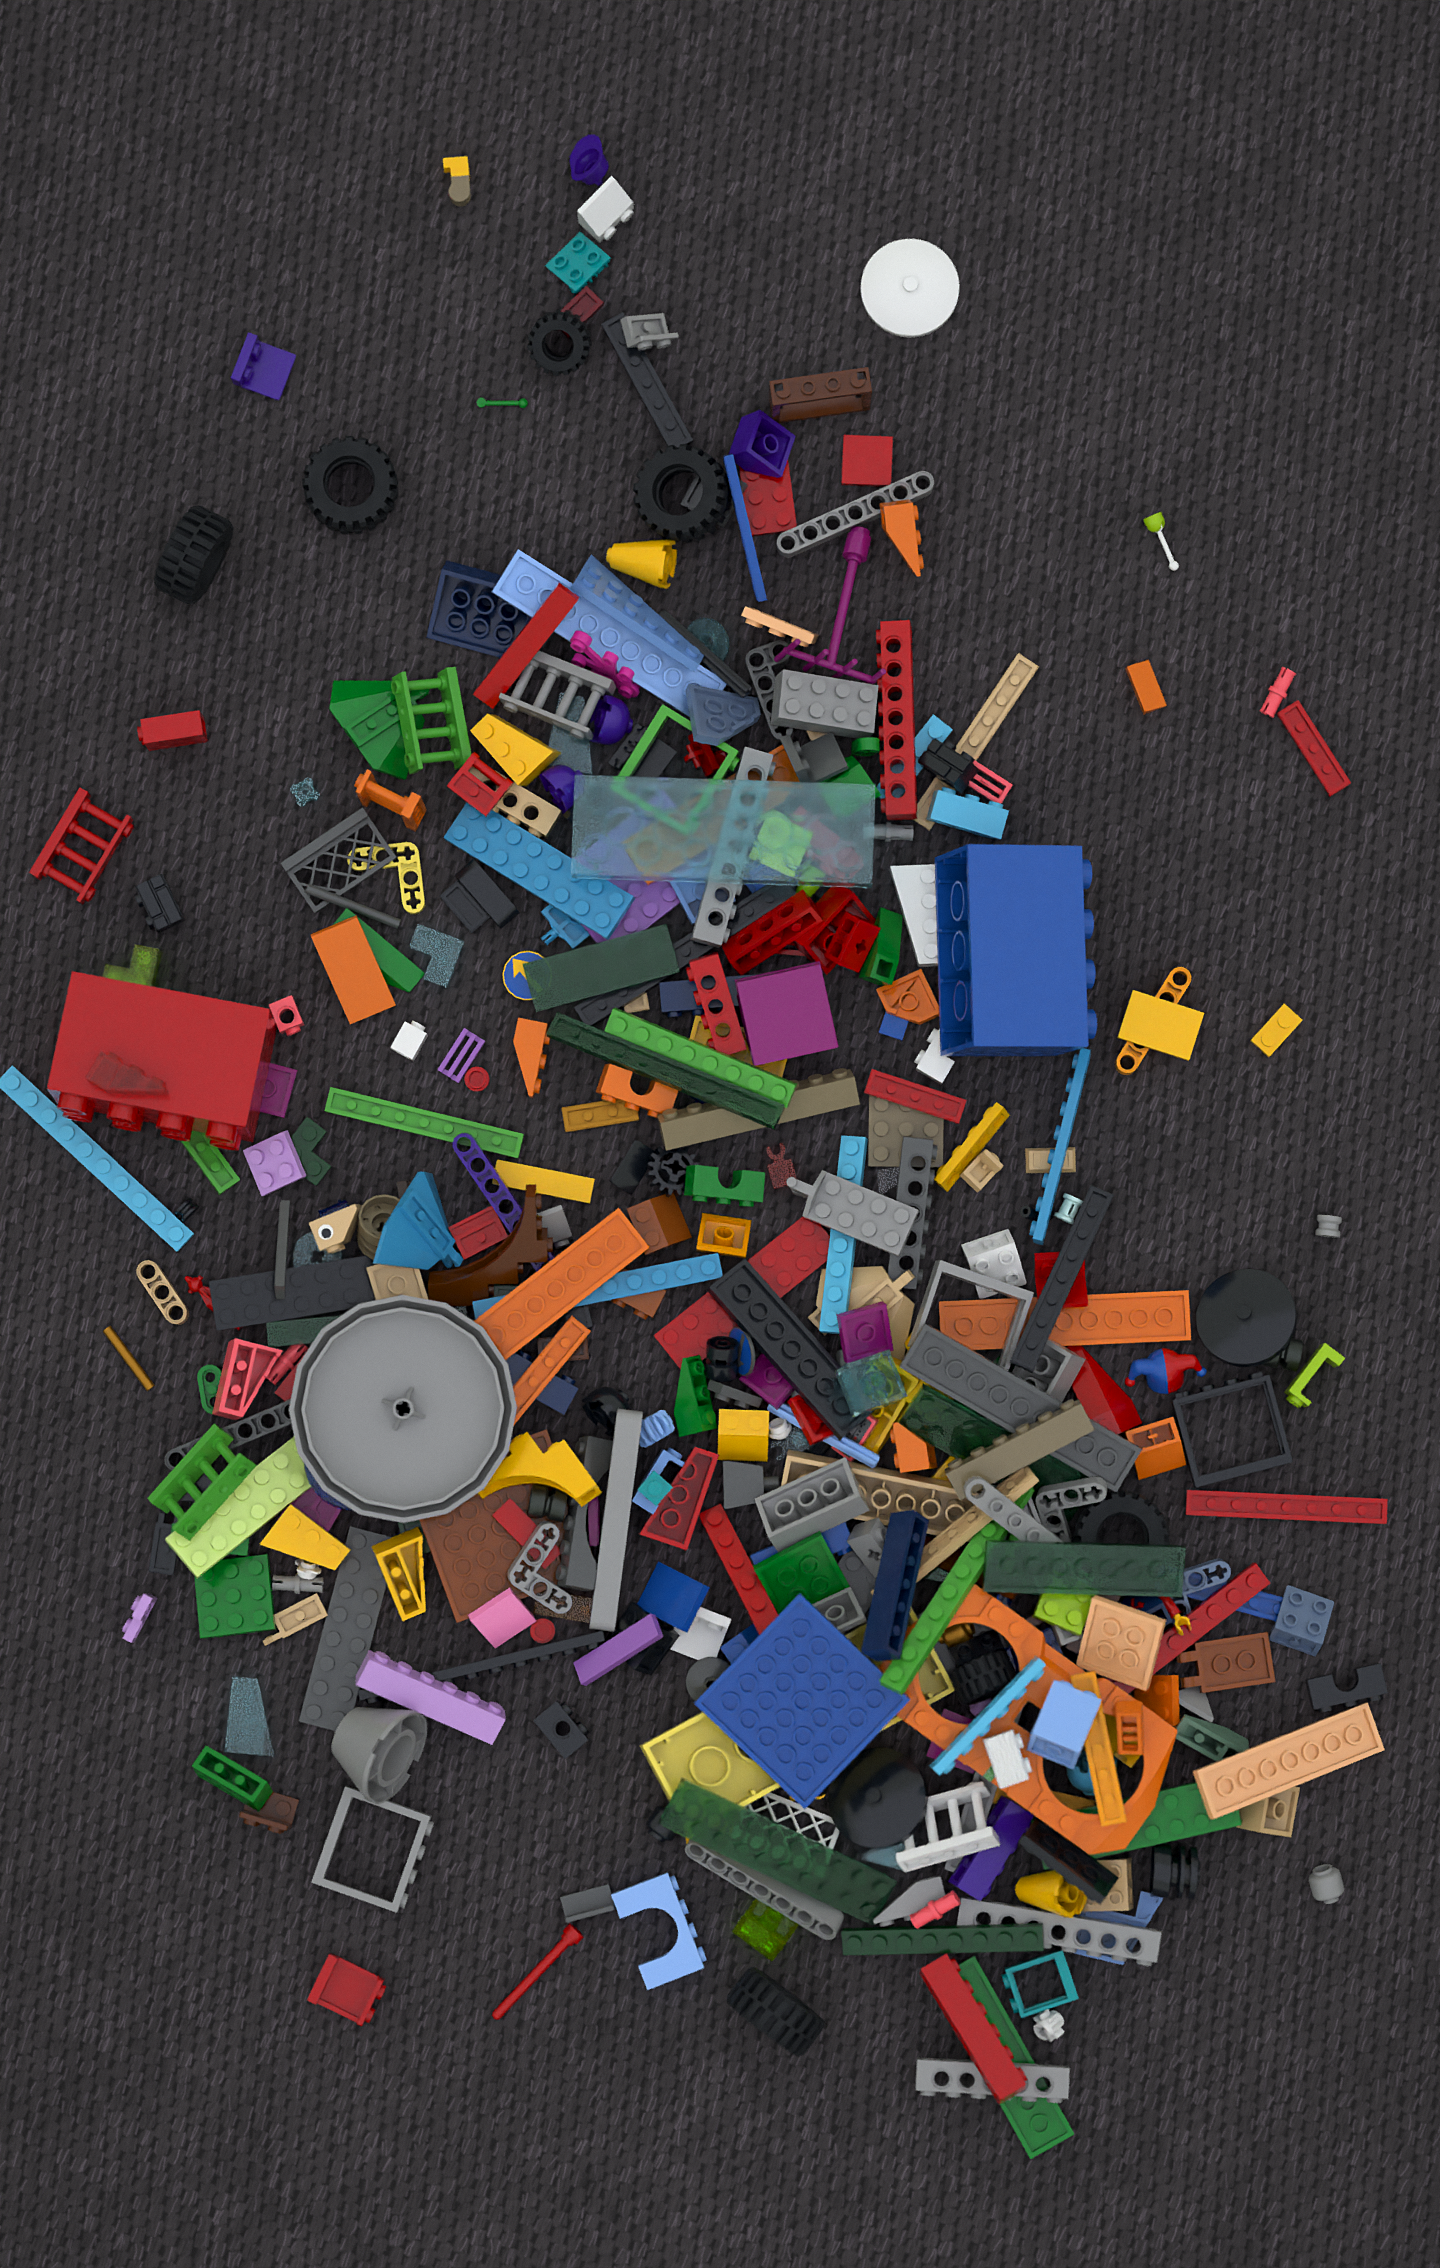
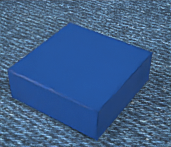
M885 1012L879 1034L902 1041L909 1021Z

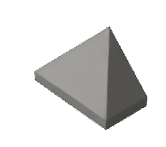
M1199 1686L1179 1689V1705L1212 1723L1214 1717L1206 1693H1200Z

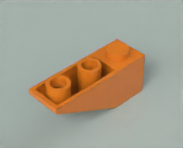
M909 499L880 503L883 530L912 573L917 577L921 576L920 569L924 568L922 554L918 555L921 535L915 526V520H918L917 506H913V502Z
M518 1018L513 1043L530 1098H534V1093L539 1094L542 1079L538 1078L539 1069H544L547 1055L543 1054L544 1044L549 1045L552 1030H548V1023Z

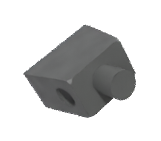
M723 1461L724 1509L755 1504V1498L764 1495V1491H772L779 1488V1476H763V1466Z

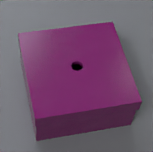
M820 961L734 979L748 1050L751 1053L753 1065L757 1066L839 1047Z

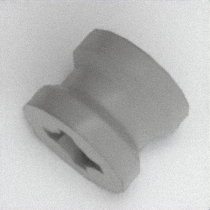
M1317 1215L1319 1227L1316 1229L1315 1235L1340 1238L1341 1232L1338 1228L1339 1224L1342 1223V1217Z

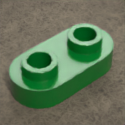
M215 1365L203 1366L197 1375L201 1404L203 1409L212 1414L214 1408L211 1406L210 1400L217 1395L222 1373L220 1368ZM208 1373H214L215 1380L213 1382L206 1380Z

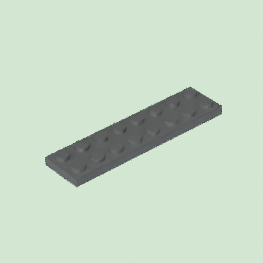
M350 1526L345 1545L351 1551L339 1566L327 1612L328 1616H326L299 1722L336 1731L343 1718L355 1708L360 1689L356 1685V1674L371 1648L387 1587L371 1546L392 1538L390 1536Z

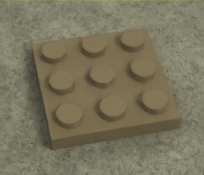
M869 1095L868 1167H899L903 1136L934 1140L933 1145H938L936 1160H931L930 1168H940L943 1165L944 1120ZM916 1156L911 1160V1167L923 1168L925 1165V1160L921 1156Z

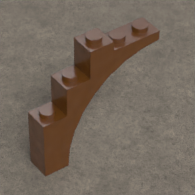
M526 1184L525 1202L520 1218L512 1232L497 1248L483 1258L468 1265L450 1270L429 1272V1300L447 1303L450 1306H473V1301L488 1299L490 1296H494V1284H518L519 1274L524 1273V1262H548V1252H553V1237H548V1228H542V1216H537V1209L542 1207L541 1194L536 1193V1184Z

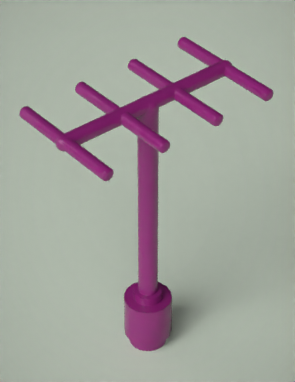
M855 526L847 534L843 557L848 562L829 649H824L817 656H813L794 649L801 643L799 639H795L774 657L775 662H779L786 655L808 661L802 668L804 672H807L814 665H819L836 671L832 678L839 679L845 674L865 681L864 683L875 684L886 673V670L882 668L871 676L851 669L858 663L857 659H852L845 666L836 664L857 567L861 563L866 562L871 536L868 529Z

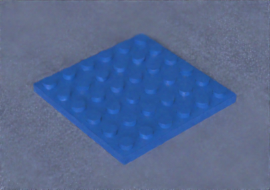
M799 1593L694 1704L805 1809L911 1698L905 1693L902 1696L882 1686L879 1680L884 1673Z

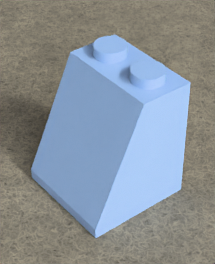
M1054 1680L1031 1733L1027 1750L1074 1770L1099 1709L1101 1699L1097 1698V1695L1090 1691L1082 1692L1075 1689L1072 1684L1066 1681L1058 1682Z

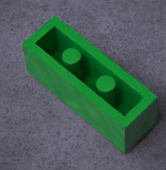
M208 1746L204 1747L192 1765L198 1777L258 1812L273 1792L266 1780Z

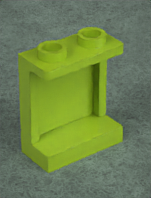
M1326 1343L1320 1344L1284 1391L1288 1395L1286 1400L1296 1408L1301 1406L1308 1407L1312 1402L1303 1396L1301 1391L1321 1364L1325 1361L1335 1368L1340 1366L1345 1358Z

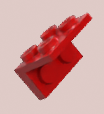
M1060 1252L1034 1253L1037 1301ZM1085 1260L1063 1308L1088 1306Z

